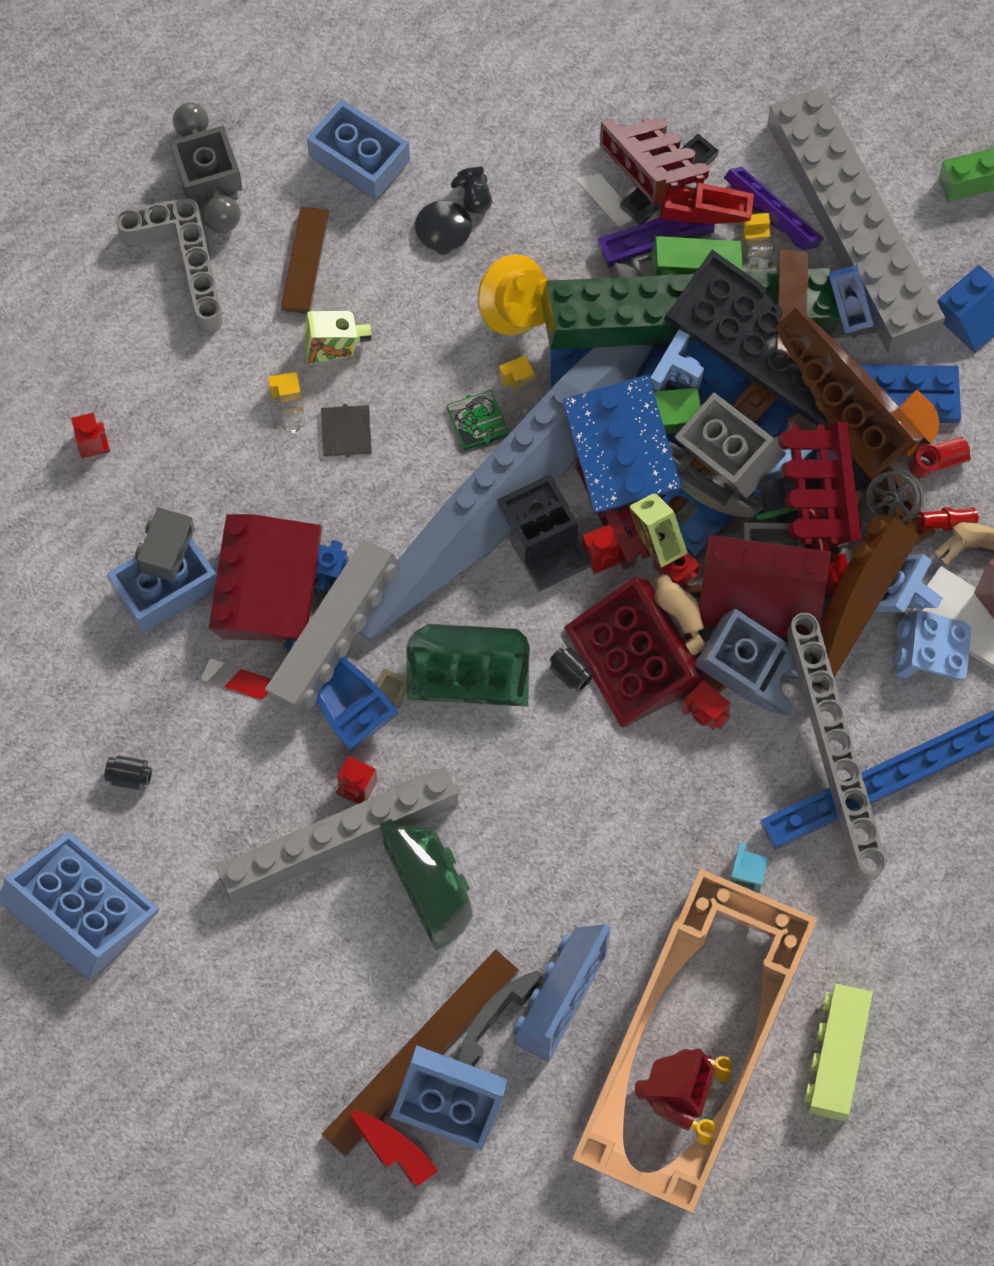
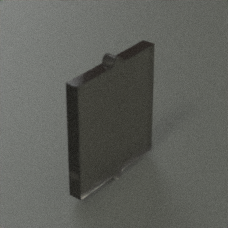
M343 404L342 407L321 408L323 457L345 455L346 458H349L351 455L372 454L369 405L348 406Z

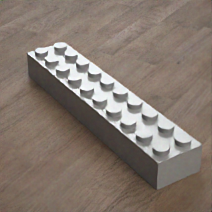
M822 87L770 105L767 124L843 268L858 264L873 324L887 353H892L939 335L945 317Z

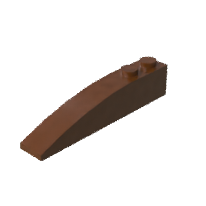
M795 307L775 327L790 357L799 367L805 385L809 386L816 399L815 403L819 411L823 412L828 424L847 422L851 457L872 480L902 458L925 437L871 376L800 308Z
M878 514L877 518L870 523L863 541L854 549L853 557L847 565L827 609L820 631L834 678L919 539L916 533L895 517ZM813 655L811 664H817L818 660ZM819 682L812 684V687L826 690L825 686Z

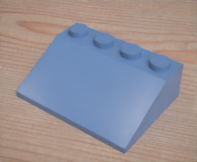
M69 832L6 877L0 892V904L88 980L108 966L159 911L155 904Z
M602 924L576 927L571 936L564 935L557 949L561 953L556 963L551 961L542 978L546 982L541 990L537 988L534 990L528 1002V1006L531 1007L526 1018L520 1016L513 1029V1033L516 1034L515 1045L547 1062L551 1060L608 954L610 926Z

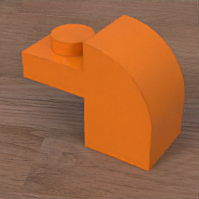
M915 390L899 408L925 436L921 441L929 445L938 433V413L933 404L918 390ZM917 443L905 455L907 457H910L918 449L920 444Z

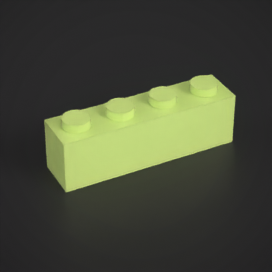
M835 983L832 993L826 992L822 1010L828 1012L826 1023L820 1022L816 1041L822 1042L820 1054L814 1052L810 1069L811 1072L816 1073L814 1084L808 1083L804 1102L810 1103L808 1113L846 1122L853 1098L873 994L872 991Z

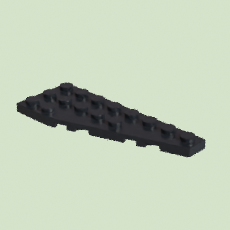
M711 250L670 308L664 320L678 330L689 334L692 340L814 425L829 426L823 412L819 411L815 403L816 399L809 386L805 385L801 377L802 373L796 362L790 359L786 352L777 350V330L775 327L781 322L779 316L784 312L777 304L774 305L765 294L767 292L760 282L714 250ZM781 353L784 357H776V354Z

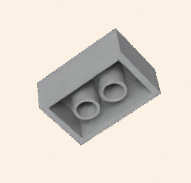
M713 393L675 436L676 440L689 454L693 455L695 459L746 499L786 455L785 451L772 436L716 393Z

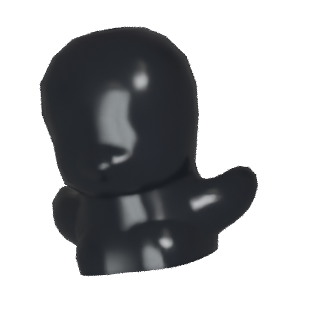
M483 166L470 167L457 172V176L451 182V187L461 186L463 188V203L467 211L479 214L486 212L492 205V195L489 191L488 179L484 174Z

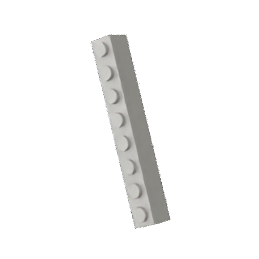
M444 766L217 865L219 878L231 904H234L458 805V792Z

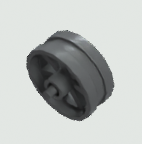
M888 471L879 474L871 481L866 492V504L874 518H877L878 514L883 515L879 509L886 505L890 506L888 516L894 517L897 506L905 516V518L899 520L903 524L912 521L918 516L924 503V492L921 484L915 476L903 471ZM894 476L905 479L898 490L896 489ZM886 478L888 479L890 491L879 487ZM908 485L911 486L914 496H907L904 492ZM877 492L883 495V501L878 504L876 501ZM906 500L913 501V507L910 512L904 505Z

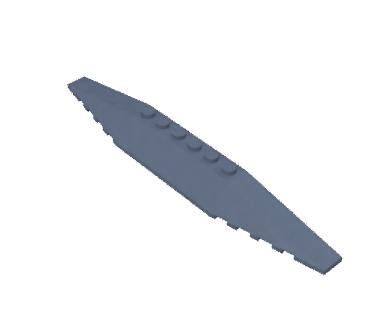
M654 345L594 347L571 368L445 502L397 560L400 564L397 577L388 584L383 592L381 602L371 610L364 628L359 633L368 641L373 640L399 621L400 617L410 609L414 610L436 590L440 591L451 579L458 574L466 572L472 567L473 563L483 556L489 555L511 532L508 522L497 505V499L551 474L556 483L577 460L578 453L562 399L635 379Z

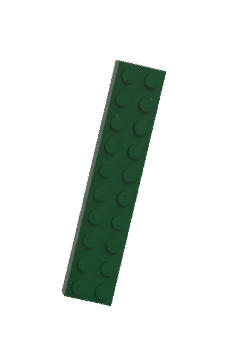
M829 268L808 269L807 316L829 336H832L840 319V314L830 281ZM777 270L745 272L762 284L767 291L765 294L776 305ZM694 274L547 280L541 303L550 350L671 344L678 329L665 321L664 317ZM690 337L688 339V343H695Z

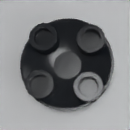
M446 200L435 201L426 205L419 212L415 221V231L419 240L425 246L436 250L439 254L445 255L467 241L472 232V221L469 213L461 205Z

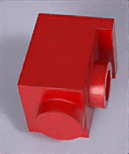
M94 412L71 418L82 459L110 452L103 422L97 423Z
M610 524L582 535V545L591 560L590 568L594 575L620 564L621 561L618 557L620 544Z
M688 551V554L663 567H660L654 558L653 567L660 575H669L672 583L686 587L693 585L699 578L700 565ZM680 562L683 566H676L675 564Z
M702 680L683 701L682 713L687 715L691 712L693 719L701 726L705 727L707 725L712 730L715 728L720 730L731 717L729 715L731 702Z
M348 756L337 776L339 787L336 794L356 804L368 800L377 783L376 769Z

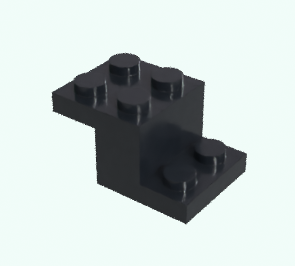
M551 474L497 499V505L511 528V544L539 592L591 567V560L578 538L579 522Z

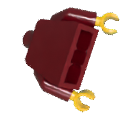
M701 1048L694 1050L682 1049L672 1056L657 1059L653 1063L649 1079L636 1081L635 1094L640 1100L646 1099L655 1114L686 1131H689V1129L696 1131V1140L702 1145H709L711 1137L703 1131L715 1134L714 1123L709 1119H702L699 1122L694 1119L702 1116L713 1074L715 1079L720 1082L729 1081L732 1062L726 1056H720L716 1060H712V1056L704 1054Z

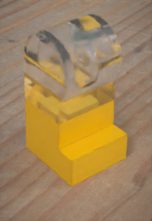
M769 213L753 214L750 221L742 222L741 234L749 271L773 268Z
M526 355L499 366V379L503 387L512 385L518 397L519 409L527 415L544 397V391Z
M297 372L269 376L271 398L280 397L281 404L278 408L281 427L290 433L300 431L305 425V415Z

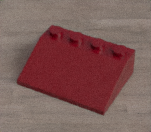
M226 514L208 629L223 640L297 641L309 622L323 527L319 524L256 514Z
M709 535L699 603L703 626L716 628L723 615L737 609L779 637H787V631L793 618L800 613L813 615L820 627L831 552ZM795 626L796 631L800 635L810 634L806 626Z
M636 576L564 626L579 655L591 667L590 671L594 674L593 679L622 728L685 697L702 680L707 681L702 670L694 666L696 660L687 648L670 616L656 603L655 591L647 580Z

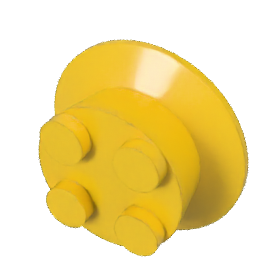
M518 254L507 255L496 260L485 272L478 290V307L482 319L493 331L502 335L512 336L521 334L531 327L544 324L545 319L541 298L548 279L534 260Z

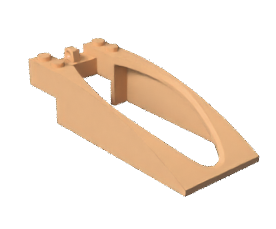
M700 869L679 919L673 924L572 1160L693 1213L768 1040L818 918ZM717 914L773 937L774 941L763 962L760 1010L747 1060L732 1092L712 1120L715 1125V1134L703 1131L710 1135L711 1143L709 1145H702L695 1140L676 1160L659 1171L645 1173L636 1170L631 1166L624 1149L625 1100L634 1056L642 1033L656 1004L677 973L704 946Z

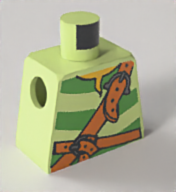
M350 311L307 312L302 338L307 364L349 358L354 354L356 343L370 342L372 339L370 324L355 325L353 313Z
M651 494L630 506L638 535L660 567L688 554L674 511L657 494ZM658 533H663L665 535L664 540L661 542L659 540L661 537Z

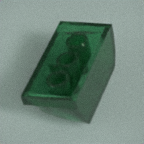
M427 624L416 630L409 638L406 646L407 700L528 707L530 645L527 637L519 629Z
M389 819L380 824L382 844L435 951L461 935L473 918L472 907L467 894L470 891L468 883L463 874H457L453 866L456 864V860L449 847L444 848L433 828L419 825L395 827L392 819Z

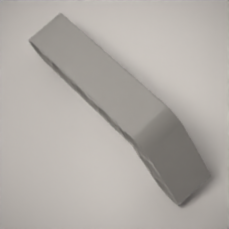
M181 198L127 209L118 214L116 224L119 236L126 245L136 246L178 237L199 329L206 333L218 331L223 324V318L197 203L190 198ZM185 215H192L191 217L183 218ZM158 220H162V221H163L162 223H159V224H155V223H154V222H156V221H158ZM135 226L133 229H126L127 227ZM191 239H197L195 242H187ZM197 263L203 264L199 267H193V265ZM201 288H208V290L204 292L198 291ZM206 313H214L210 317L203 316Z

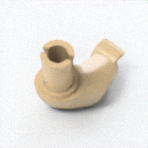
M961 522L953 527L954 530L952 532L954 534L934 552L941 558L950 550L942 559L945 564L949 565L966 546L968 548L983 547L994 550V528L982 524Z
M658 575L653 581V584H655L654 589L656 590L655 601L661 609L677 617L684 634L691 633L692 638L685 641V644L694 656L703 651L705 647L704 640L698 630L703 629L697 600L681 586L672 583L669 575Z

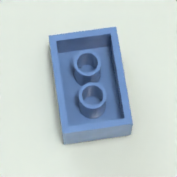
M342 99L307 137L308 155L310 158L375 200L410 161L409 142Z
M192 538L175 582L141 573L135 557L107 573L112 589L141 633L146 632L212 593L215 589L217 576Z
M416 1045L395 1100L391 1118L482 1151L502 1102L507 1079Z

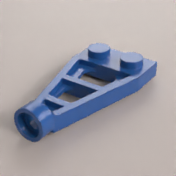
M684 490L669 493L662 498L668 506L669 501L675 496H682L696 505V512L686 522H678L686 550L694 557L708 543L709 535L715 536L733 516L702 504Z

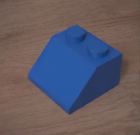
M978 265L939 297L937 301L945 317L943 324L974 353L994 337V277L982 266Z

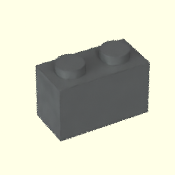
M157 507L154 517L150 516L146 523L145 533L147 535L144 543L140 542L135 552V560H137L141 573L175 582L195 530L192 517Z

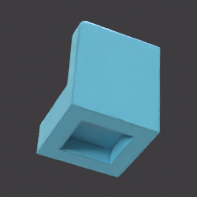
M740 843L730 881L760 893L768 858L746 852V844Z

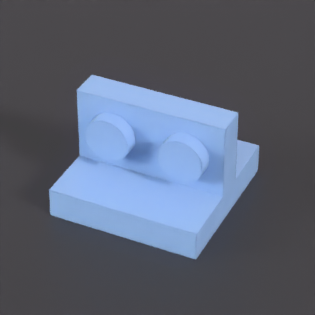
M678 330L650 378L654 392L665 391L668 385L677 390L697 388L699 391L704 368L694 358L685 357L689 334Z
M909 554L875 612H905L907 608L919 610L938 608L943 597L921 582L932 560L924 554Z

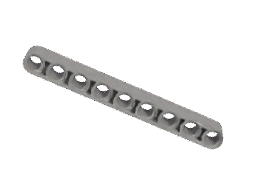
M800 613L793 618L787 631V639L853 871L860 880L865 882L872 881L885 868V854L819 624L813 615ZM795 626H806L810 634L800 635L796 631ZM804 655H814L817 658L818 663H807L804 659ZM815 682L823 684L826 692L817 693L813 690L812 684ZM823 711L830 712L834 717V722H825L822 720L820 713ZM831 740L838 741L842 745L843 751H833L830 749L828 742ZM846 770L851 776V781L845 782L839 779L837 771ZM845 800H855L858 802L860 810H849ZM854 829H863L868 835V840H858L854 835ZM864 858L872 859L877 869L875 871L866 870L862 860Z

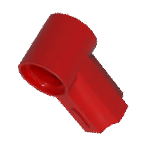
M963 437L935 445H923L909 459L908 467L911 474L915 477L926 478L932 473L968 463L971 460V450L968 442ZM920 457L927 458L930 466L922 464Z

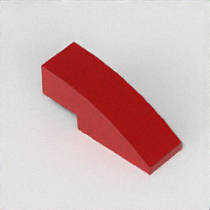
M699 182L696 188L680 186L677 191L672 192L670 189L665 191V202L661 204L660 219L698 224L747 222L751 220L754 194Z
M357 1110L349 1114L348 1117L383 1167L387 1169L397 1162L414 1188L438 1172L427 1156L393 1127Z

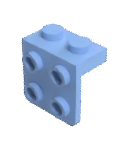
M919 609L899 622L897 627L899 643L894 655V664L896 665L895 676L907 679L917 671L922 670L957 681L966 678L971 627L969 624Z

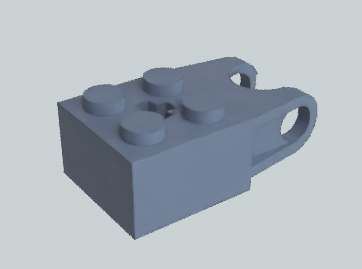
M737 609L723 615L694 666L741 697L776 714L789 716L794 707L782 693L780 679L782 675L799 679L791 649L785 645V641Z

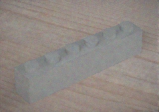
M365 539L361 541L265 688L274 701L303 716L315 704L318 692L324 683H327L332 678L334 668L340 658H343L348 653L351 641L364 628L371 610L381 602L383 592L388 584L397 577L400 564L393 553Z

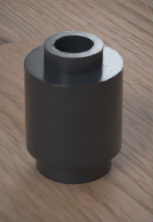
M570 647L565 650L559 648L549 659L551 662L549 669L569 689L574 688L577 692H580L594 677V674L590 671L591 667Z
M117 755L116 758H108L104 778L105 781L111 782L113 786L142 790L144 785L150 784L152 767H148L147 760Z

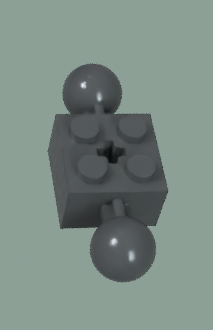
M184 103L175 110L172 119L174 129L182 137L171 140L169 143L185 197L193 199L196 203L209 200L204 210V218L207 225L217 232H229L238 225L241 211L237 202L225 195L241 191L243 188L240 171L225 127L220 126L207 130L209 118L205 109L197 103Z

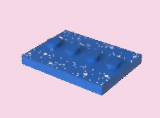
M649 374L562 399L595 514L634 504L651 494L662 496L682 490Z

